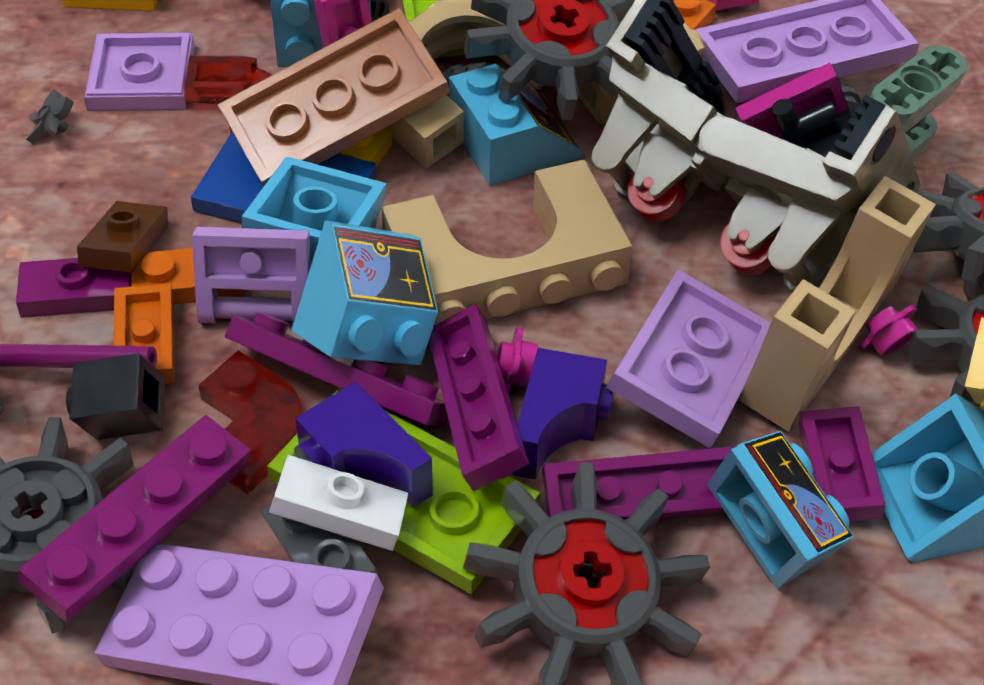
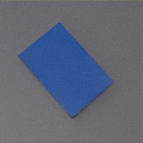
M231 132L191 195V203L194 211L242 222V215L262 190L263 185L233 132ZM336 154L317 164L373 180L377 177L376 163Z

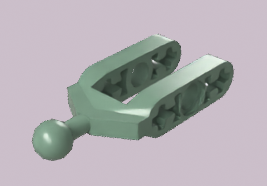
M929 46L877 84L869 96L897 111L913 161L927 150L938 128L936 120L929 113L956 92L968 69V63L965 58L957 51L948 47Z

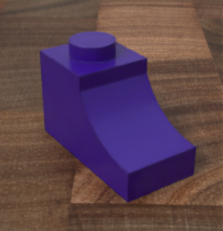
M542 348L537 349L518 421V429L529 464L514 471V476L536 479L545 460L560 447L581 439L594 441L598 419H610L614 392L606 388L608 384H605L606 359Z
M356 381L295 418L299 444L294 449L297 458L407 492V503L413 508L433 495L432 457Z

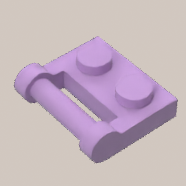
M195 228L192 234L198 323L216 324L218 318L232 319V316L254 320L257 312L294 323L311 268L310 230ZM217 289L291 291V298L219 296Z

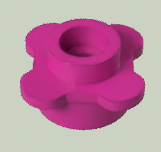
M910 305L898 313L894 306H891L878 313L866 324L870 334L859 344L861 349L866 350L874 346L880 356L884 357L902 347L913 338L914 331L919 330L909 318L917 311V308L914 305Z
M518 327L515 329L511 343L501 342L496 354L508 394L511 385L523 388L528 387L538 349L537 343L522 340L523 328Z

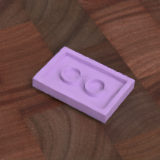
M677 269L606 388L711 448L746 384L771 322Z

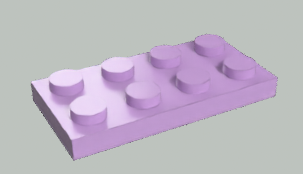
M817 0L695 29L701 35L703 45L705 46L704 60L709 62L716 76L736 103L752 100L827 63L832 65L838 78H843L909 61L916 56L919 45L918 41L881 0Z
M157 544L139 560L94 654L106 667L210 685H347L384 586L376 573Z

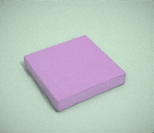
M193 33L97 34L84 96L87 111L186 109L195 49Z

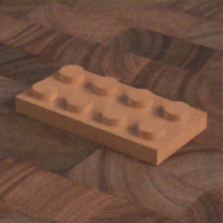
M398 8L219 103L218 106L264 187L286 156L319 164L450 93V89L440 69L401 9Z

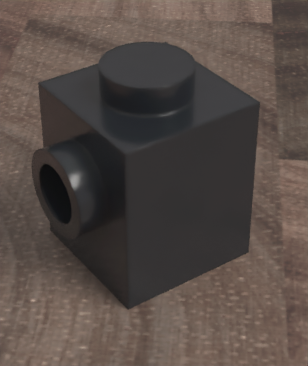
M140 353L74 363L72 385L66 393V407L70 415L69 419L97 440L163 431L165 376Z

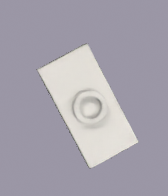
M287 455L269 513L393 551L399 536L408 493L347 472H341Z

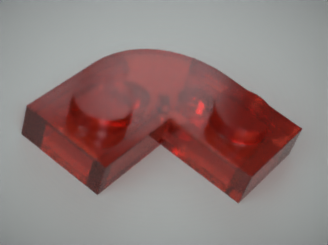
M189 56L184 83L186 103L219 104L272 76V74L258 68L257 58Z
M237 350L202 381L198 387L202 401L233 420L225 430L251 449L250 464L229 481V483L248 495L269 475L267 465L297 434L295 418L301 415V405L296 391L285 379Z

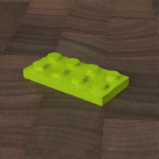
M339 387V388L335 391V393H337V392H339L340 390H342V388ZM386 411L432 457L433 495L414 508L406 502L399 536L393 550L472 595L486 576L463 569L469 543L489 544L507 549L522 530L508 516L501 505L505 487L515 481V479L506 476L473 492L462 476L455 447ZM297 434L267 465L269 480L277 485L287 455L296 457L294 449L299 445ZM517 481L532 495L539 505L540 492Z

